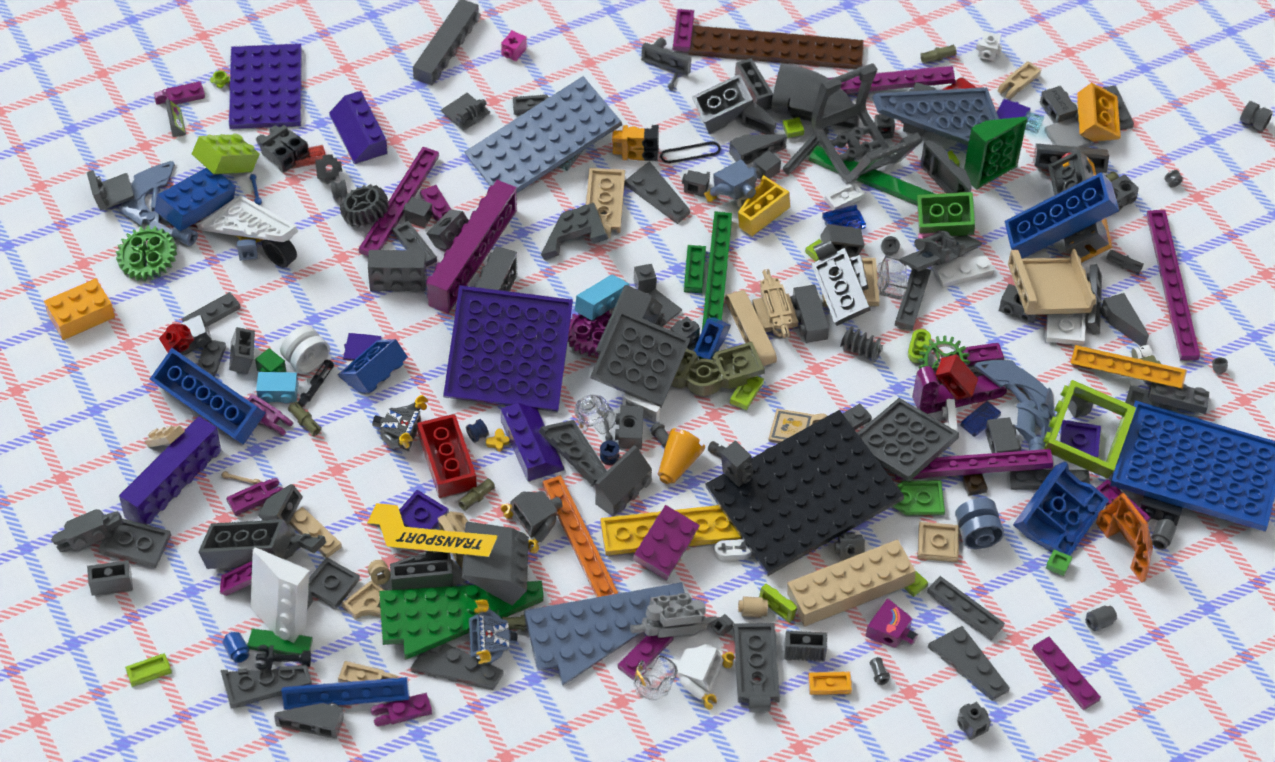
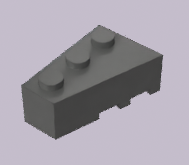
M426 551V554L417 558L412 556L390 564L392 590L453 586L450 553Z

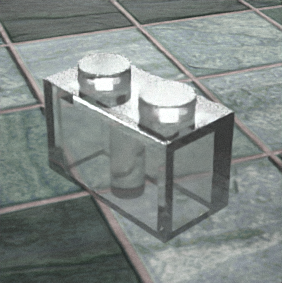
M885 256L882 263L880 262L877 266V273H879L877 286L879 287L880 295L901 300L908 288L907 267L899 262V259Z

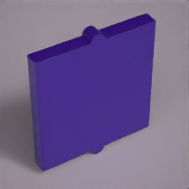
M1003 99L997 110V115L999 119L1027 118L1031 108L1021 105L1019 102L1015 103Z
M348 333L347 342L344 344L343 360H355L375 341L381 340L382 337Z

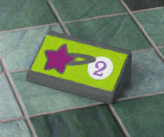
M166 99L172 136L186 135L181 109L172 101Z

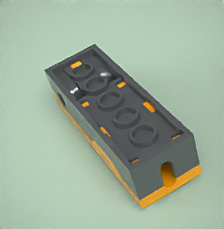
M1080 149L1073 153H1066L1060 160L1048 165L1054 196L1096 175L1094 163ZM1106 218L1064 238L1066 250L1071 254L1072 249H1075L1077 255L1081 258V263L1113 248Z

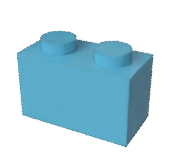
M258 372L257 397L267 403L297 402L299 385L297 373Z

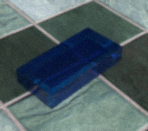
M986 401L961 421L960 426L975 437L986 428L987 420L997 419L1001 416V411Z

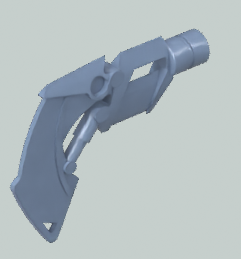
M174 161L165 162L133 176L134 180L131 183L135 198L123 202V206L120 205V212L141 226L143 223H147L150 229H153L154 226H157L158 231L163 228L165 233L169 232L171 237L188 246H192L198 237V233L189 227L182 231L175 227L170 229L160 224L161 218L165 219L154 211L157 194L160 191L159 188L167 186L175 165ZM153 191L151 212L145 204L146 195Z
M1012 360L977 362L975 364L976 369L999 387L1006 386L1020 402L1017 404L1018 417L1015 428L1029 443V450L1044 449L1046 443L1043 442L1046 433H1050L1051 427H1048L1050 423L1048 418L1054 416L1053 392L1050 387L1047 389L1038 379L1018 367ZM1017 387L1022 388L1028 394L1031 400H1029L1023 392L1021 393V391ZM1035 424L1041 428V437L1035 434Z

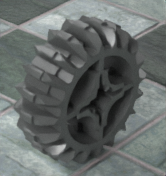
M363 185L360 188L357 187V189L351 190V193L345 194L346 198L341 199L340 213L344 221L351 226L358 228L361 225L363 227L367 224L372 225L374 221L378 222V219L383 218V214L387 213V208L389 207L388 197L384 190L377 185Z

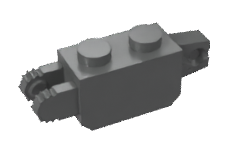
M95 509L67 521L64 525V530L57 534L55 533L51 541L57 545L56 548L60 552L70 549L76 552L112 537L111 531L123 524L122 516L118 511L104 515L101 510Z

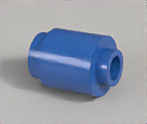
M229 632L225 635L222 644L230 659L234 660L235 663L247 660L250 656L249 648L241 633Z

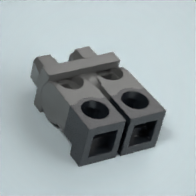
M275 125L270 128L268 136L261 134L256 137L257 145L260 147L262 155L277 164L279 170L283 173L295 166L296 163L310 156L308 142L291 130H288L285 125L282 127Z

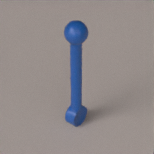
M251 174L249 179L252 181L255 193L254 202L261 205L262 200L259 198L255 181L256 175Z

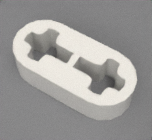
M742 539L719 541L715 545V557L720 561L746 560L752 555V552ZM745 547L746 552H742L741 548Z

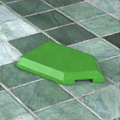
M941 480L902 481L897 485L904 495V500L893 506L905 516L945 515Z

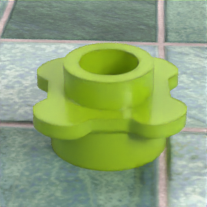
M219 70L214 72L210 82L216 84L218 88H223L226 83L230 82V76H227L225 71Z

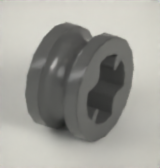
M1178 170L1170 171L1164 178L1168 182L1169 187H1176L1183 181V177Z

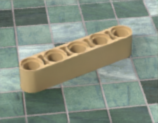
M741 290L727 294L725 296L727 307L744 342L752 341L763 366L776 363L775 350L746 291Z

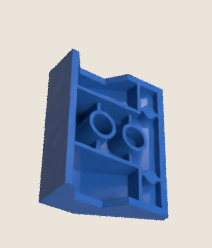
M1063 462L1054 466L1013 526L1027 538L1050 552H1053L1055 549L1070 556L1109 499L1092 484L1082 482L1069 471L1068 464Z

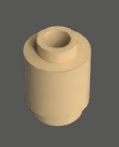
M743 596L742 600L738 601V612H741L742 617L762 618V616H767L768 600H763L762 597Z

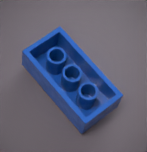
M205 168L157 194L154 211L176 229L182 231L233 200L236 185L222 174H213L209 169Z

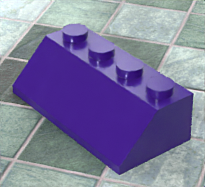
M362 91L344 95L329 112V116L353 163L357 164L388 154L386 138Z
M521 403L500 408L501 423L510 439L511 446L527 482L564 471V466L556 449L539 432L540 428L545 425L538 409Z

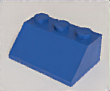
M396 339L377 340L337 375L359 393H371L377 388L378 383L385 381L391 376L390 373L393 370L403 366V361L408 356Z

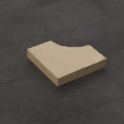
M371 580L342 603V607L355 620L366 615L381 618L379 591L384 590Z

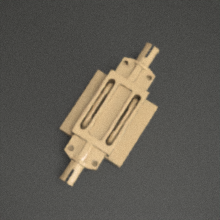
M766 269L762 271L764 279L760 281V294L762 298L753 299L752 305L765 332L773 331V334L777 337L783 336V338H786L787 336L788 338L791 336L789 328L798 327V319L789 293L786 294L779 278H772L770 270L767 269L766 272Z

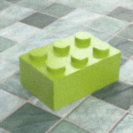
M234 133L232 135L209 134L207 136H199L191 155L213 174L252 172L260 153L255 150L254 146L244 141L241 135Z

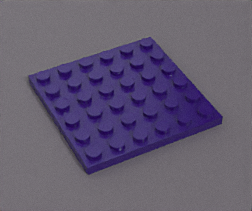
M459 285L443 397L508 406L521 403L540 410L558 412L573 299Z

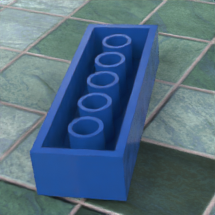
M1101 172L1005 220L1010 247L1012 250H1019L1021 258L1024 259L1119 212V207L1112 183Z
M173 348L170 349L150 377L152 382L243 445L266 414L259 407Z

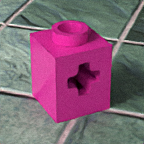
M513 30L501 42V55L517 61L527 49V36Z

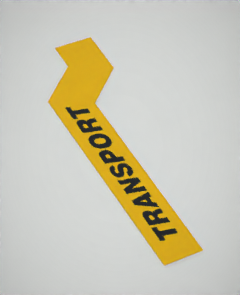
M376 503L367 522L368 524L380 525L387 547L489 557L498 537L497 535L404 527L398 505Z

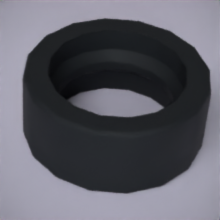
M264 239L262 242V248L267 257L279 267H287L297 257V251L290 240L279 242Z

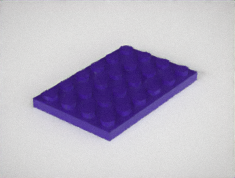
M301 44L231 46L229 129L272 128L275 125L278 127L283 125L286 127L301 126Z

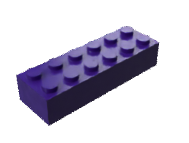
M198 416L184 430L185 432L175 439L119 495L124 518L146 525L152 523L155 516L160 511H163L174 497H177L181 490L187 484H190L194 477L204 470L213 458L219 455L221 445L216 426Z

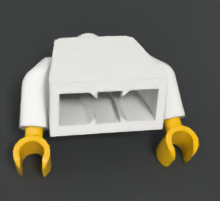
M704 644L696 648H687L681 659L673 658L671 660L670 668L672 671H676L680 683L699 700L702 698L705 708L711 710L713 705L708 700L716 703L717 697L714 694L707 695L705 693L710 692L721 665L725 668H731L735 656L732 652L723 654V651Z

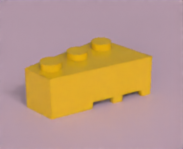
M764 175L758 187L754 188L756 190L755 195L752 198H747L738 211L739 228L751 236L755 235L790 208V192Z

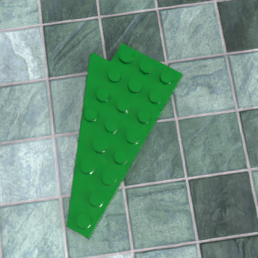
M527 581V591L513 605L476 585L379 591L383 645L404 644L405 659L412 658L470 633L469 618L480 614L474 612L478 608L477 603H475L476 600H487L489 609L499 615L501 619L543 602L542 581Z

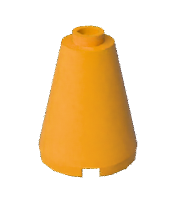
M676 428L671 429L658 470L659 479L663 483H675L704 452L705 445L701 446L699 444L700 439L692 433L682 429L680 432L675 431Z

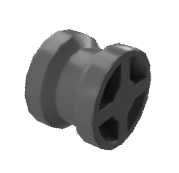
M341 180L340 183L331 182L333 200H337L339 197L346 198L345 194L348 193L345 180Z

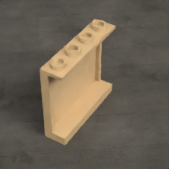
M1072 249L1070 258L1027 259L1021 258L1019 250H1011L1008 267L1026 315L1091 313L1093 305L1096 304V296L1092 293L1091 283L1087 280L1086 271L1081 265V258L1077 255L1075 249Z

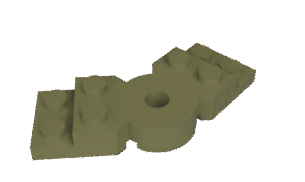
M752 341L715 352L712 357L713 360H698L695 351L686 349L671 386L676 388L687 386L689 391L696 395L708 396L718 392L721 387L732 389L747 384V379L765 374V369Z

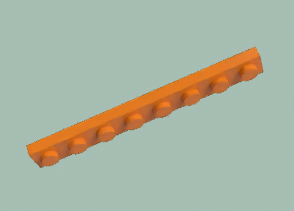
M562 476L542 481L548 498L551 500L559 497L562 501L563 507L557 509V517L595 596L602 597L618 594Z

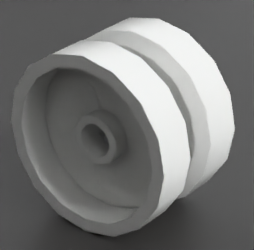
M310 325L300 326L286 336L280 348L281 355L291 363V366L299 374H308L318 369L324 360L327 359L330 352V345Z

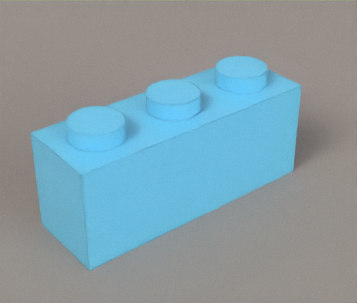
M613 274L576 295L575 311L590 320H594L616 306L624 286H629L630 283Z

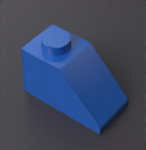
M715 317L707 318L694 349L696 355L711 360L715 352L724 343L731 325Z

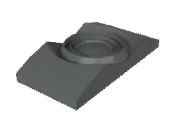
M928 140L925 141L920 163L924 171L945 193L971 192L972 186L966 170L958 167L949 159L947 150Z

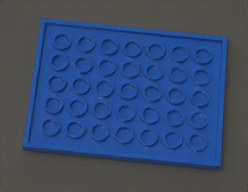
M1135 400L1134 407H1136L1120 452L1110 486L1266 532L1275 498V441Z

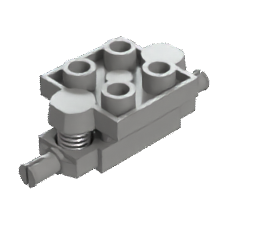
M689 594L661 595L650 598V605L647 607L645 614L647 618H642V624L631 625L630 630L632 634L643 632L648 636L657 635L658 638L697 634V631L706 630L707 625H712L717 617L703 616L706 613V605L701 600H692Z

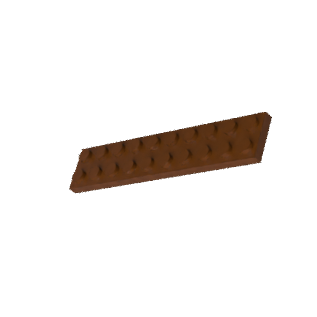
M693 25L688 55L741 60L752 58L753 61L858 69L862 67L864 40Z

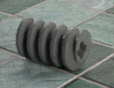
M851 326L844 334L840 347L844 345L846 350L851 348L853 353L858 351L860 356L865 354L866 359L872 357V361L876 362L883 349V345L880 344L881 338L874 342V335L867 339V332L861 336L860 329L854 333V326Z

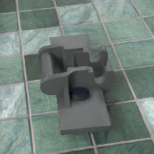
M940 230L936 234L924 239H916L914 245L919 251L900 258L899 262L914 268L916 271H921L961 257L964 253L977 249L978 246L982 245V242L967 235L953 237L949 235V232Z

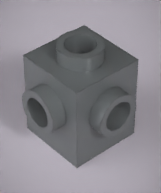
M333 154L322 155L323 159H315L317 179L325 178V181L336 180L339 172H342L341 161H337V157H333ZM331 165L333 168L331 170H327L326 166Z
M689 317L677 321L670 328V331L690 338L687 348L698 342L700 327L697 322L692 321Z
M853 532L843 533V535L838 536V542L834 544L835 554H838L840 560H846L864 553L865 539L862 535H855Z
M978 702L971 705L966 704L960 708L957 724L962 731L966 732L971 740L989 731L991 720L986 709L981 707Z

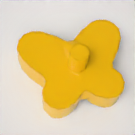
M500 428L495 431L494 437L486 439V446L496 448L499 452L503 450V445L510 443L509 437L505 436L504 431Z

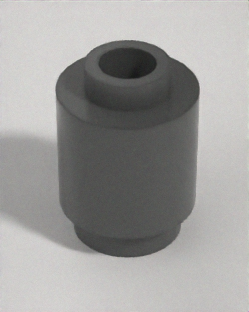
M1163 519L1157 522L1151 536L1154 547L1163 550L1170 546L1177 530L1173 521Z
M1104 605L1088 612L1085 622L1090 629L1098 631L1112 625L1117 620V613L1112 606Z

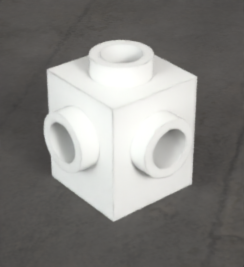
M984 31L982 40L978 39L976 50H979V58L995 61L996 55H1000L1002 44H1000L1001 34Z

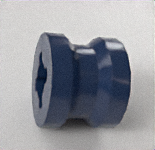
M481 419L476 420L473 425H466V432L474 443L478 442L481 437L489 436L487 426Z
M608 440L601 444L600 460L602 463L614 465L619 460L620 448L617 442Z

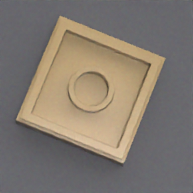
M919 522L917 559L958 562L959 526Z

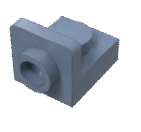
M255 239L237 241L239 261L258 259Z

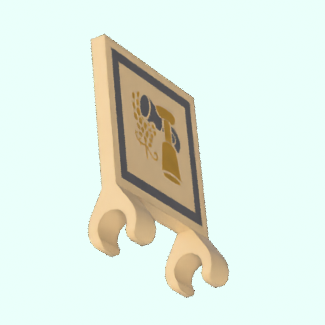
M776 409L768 441L780 443L813 423L827 417V415L824 413L814 415Z

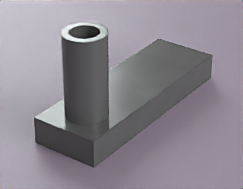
M658 38L653 44L645 42L642 45V61L687 76L691 72L692 58L664 49L667 44L664 38Z

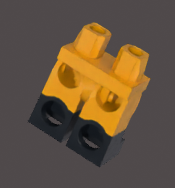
M623 125L622 130H614L612 133L613 154L622 155V160H628L629 158L631 160L658 161L659 125H652L651 128Z

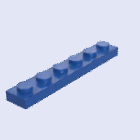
M408 677L282 687L281 690L284 710L319 703L351 705L409 700L410 698Z

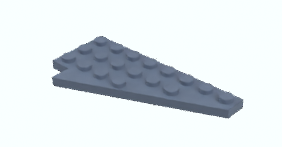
M987 87L876 93L872 96L878 113L968 145L971 128L974 125L987 120L999 119Z
M682 582L525 610L524 617L537 671L557 667L561 684H567L640 635L641 633L632 634L630 626L642 624V618H647L645 614L647 607L650 605V598L661 595L685 594Z

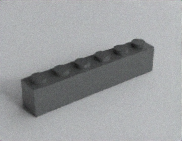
M459 0L414 64L413 78L415 80L433 85L440 78L441 72L444 68H447L449 60L452 56L456 55L458 47L464 43L467 34L471 33L475 22L479 21L481 14L478 4L467 0Z

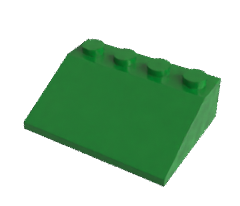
M1026 117L987 120L971 128L964 169L967 172L971 185L976 190L1018 166L1027 124Z

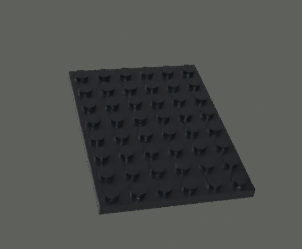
M840 410L752 458L753 476L748 483H743L738 487L725 474L705 483L711 496L768 576L904 500L903 493Z

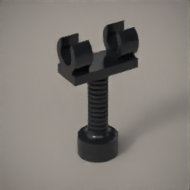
M260 645L257 647V651L266 652V654H257L256 660L265 661L264 664L256 663L255 667L259 670L266 668L272 670V664L275 661L299 662L301 665H307V667L311 665V650H303L299 655L273 653L274 645H270V647Z

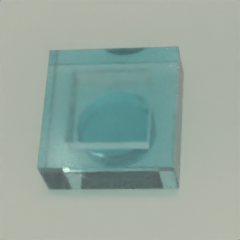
M1027 112L1025 116L1027 118L1025 130L1038 134L1044 122V117Z

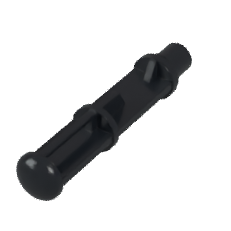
M324 360L310 381L311 388L307 393H301L298 403L302 408L307 402L311 401L332 368H334V363L331 360ZM325 365L320 375H317L322 366ZM331 368L325 378H322L327 369Z

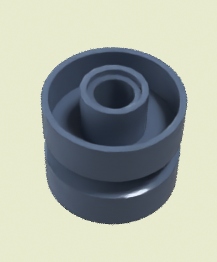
M971 499L956 509V520L963 543L967 548H988L997 544L1004 537L1005 533L996 503L992 499Z

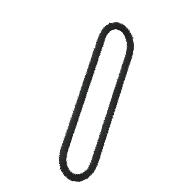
M709 141L671 148L662 151L660 158L665 163H675L713 156L720 152L721 146L717 142ZM708 144L718 146V151L714 153L670 161L663 158V154L670 151Z

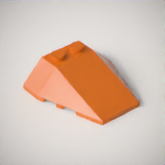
M1122 493L1111 504L1107 505L1104 510L1099 512L1096 525L1106 538L1121 532L1135 551L1130 569L1140 582L1143 583L1149 571L1153 551L1149 527L1146 520L1125 493Z

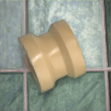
M374 560L368 566V573L373 583L382 585L389 581L391 573L385 561Z

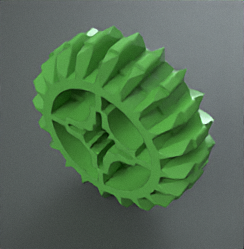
M946 335L943 336V341H940L939 336H937L936 343L931 339L929 340L930 347L925 344L923 345L926 352H919L924 357L918 358L919 363H924L919 366V369L929 366L928 358L933 351L937 357L936 362L931 366L934 371L938 369L939 362L941 361L940 356L944 358L957 354L968 365L970 360L964 358L969 357V353H962L966 350V347L962 346L959 348L960 340L953 344L954 337H951L948 342ZM948 347L953 349L954 352L943 353L939 348Z

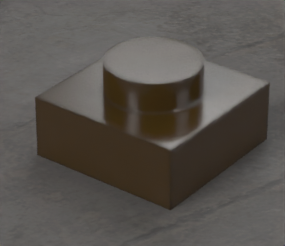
M983 474L963 476L962 481L968 496L987 493L988 488Z

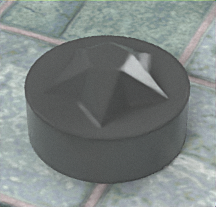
M893 236L885 237L881 243V250L886 255H894L900 248L898 239Z

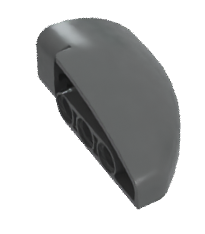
M781 63L772 98V112L788 114L790 109V116L792 118L800 117V120L811 121L820 84L830 79L808 68ZM840 88L828 98L823 116L854 105V103ZM859 115L834 126L853 129L859 126L860 117Z

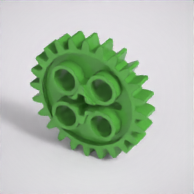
M147 225L146 230H143L140 226L138 232L133 229V234L127 233V239H121L123 244L118 245L119 250L116 251L118 256L116 260L120 269L123 270L125 275L128 274L130 278L135 276L137 281L140 277L144 281L149 276L151 280L154 279V275L161 277L160 272L167 273L166 267L172 268L171 262L176 261L174 256L177 255V246L173 237L170 236L169 232L165 233L163 228L158 231L157 226H154L152 230L149 225Z

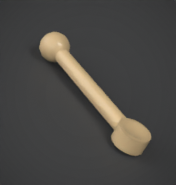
M227 471L222 472L221 475L224 479L232 478L253 483V485L261 482L259 479L253 480L232 475Z

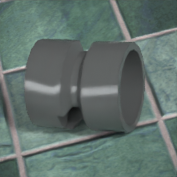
M1250 100L1241 114L1240 121L1248 125L1253 124L1254 128L1263 132L1272 118L1273 111L1265 107L1260 109L1259 104Z

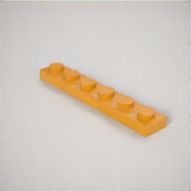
M1075 345L1071 364L1180 389H1183L1187 374L1186 369Z

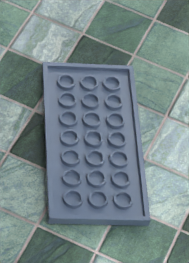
M582 76L464 152L489 186H493L496 180L515 186L518 193L622 126V122L587 79Z

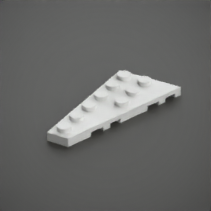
M242 195L237 196L196 224L198 229L202 231L279 242L290 240L298 233L295 225Z

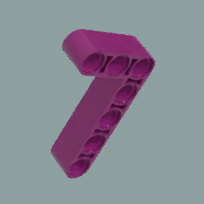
M925 366L916 373L912 398L919 410L930 414L942 411V407H945L947 399H955V408L1000 398L1007 393L1006 386L999 387L985 375L978 376V382L972 397L956 400L944 385H939L933 368Z

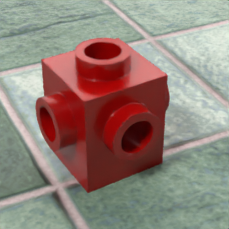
M173 323L167 327L166 331L159 337V340L167 353L173 348L181 354L189 348L194 338L186 325Z

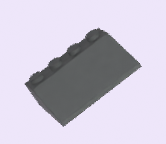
M467 522L465 524V533L497 535L498 537L489 557L463 554L462 578L513 605L527 591L529 537L511 527Z

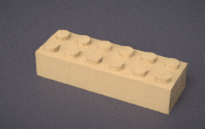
M897 539L787 582V595L797 606L796 612L805 627L912 585V583H915L916 571Z

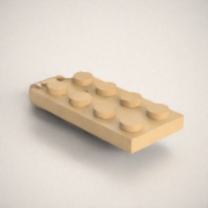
M589 168L586 205L591 203L596 205L602 219L601 221L606 229L605 231L608 237L611 238V230H617V233L621 231L625 170Z

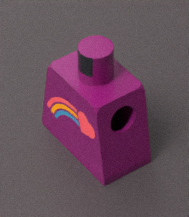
M888 598L867 625L866 630L867 638L893 648H897L902 640L913 645L918 634L910 630L912 617Z

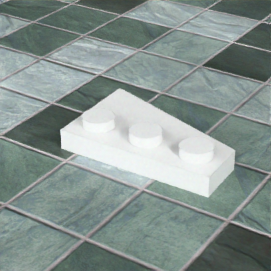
M961 256L946 263L932 266L942 288L994 274V268L987 256Z

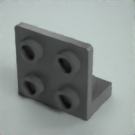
M94 170L87 172L92 195L100 211L135 198L127 173L102 181L100 176H96Z

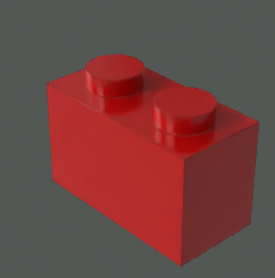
M957 354L941 358L935 374L939 381L956 400L972 397L978 378Z

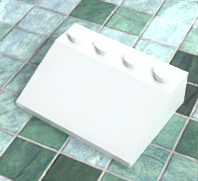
M254 548L252 557L251 609L276 636L294 643L297 637L306 629L310 570Z

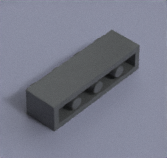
M1036 143L1033 161L1035 167L1049 168L1048 165L1060 160L1064 154L1073 153L1080 149L1094 163L1096 172L1107 173L1109 153L1106 149Z

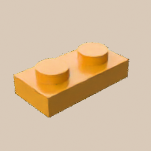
M812 672L808 674L810 695L851 694L852 692L850 672Z

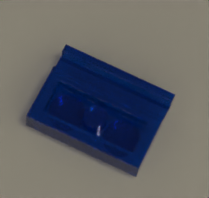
M857 205L822 213L825 225L861 228V230L866 228V223L860 211H858Z

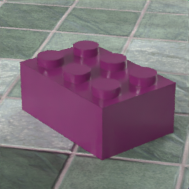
M665 504L634 553L632 560L667 581L698 532L700 525Z

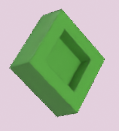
M1054 549L1045 569L1065 576L1072 557Z

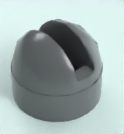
M1222 357L1215 358L1212 361L1213 370L1218 374L1226 372L1228 360Z

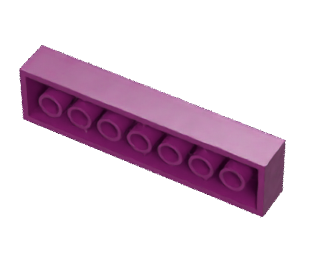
M496 180L493 186L489 187L485 198L480 200L477 210L472 212L468 223L463 225L460 235L454 238L451 248L446 250L441 263L439 262L436 265L435 272L427 278V298L430 307L449 314L457 302L459 285L467 286L517 212V189L515 186Z

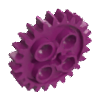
M610 310L594 320H590L579 313L578 315L572 314L568 336L569 347L574 346V351L581 350V354L588 352V356L595 353V356L598 357L599 353L596 351V348L612 315Z

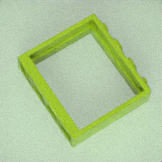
M1071 380L1068 386L1064 385L1060 393L1063 398L1057 402L1054 410L1057 412L1056 417L1053 416L1048 427H1051L1050 433L1047 432L1043 439V442L1046 443L1044 449H1051L1052 455L1108 479L1115 470L1136 407ZM1072 395L1122 416L1106 461L1056 440Z

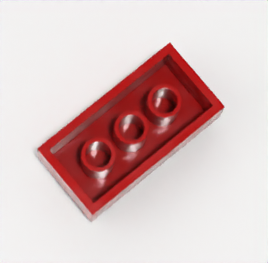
M451 414L417 423L418 437L438 497L442 498L470 491L471 488L477 487L476 473L456 415Z

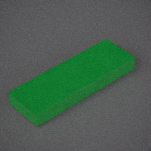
M687 246L684 292L702 293L706 246Z
M252 628L247 646L249 650L257 651V647L260 645L268 647L274 645L273 653L299 655L303 650H311L313 638L299 635L293 643L281 639L273 631Z

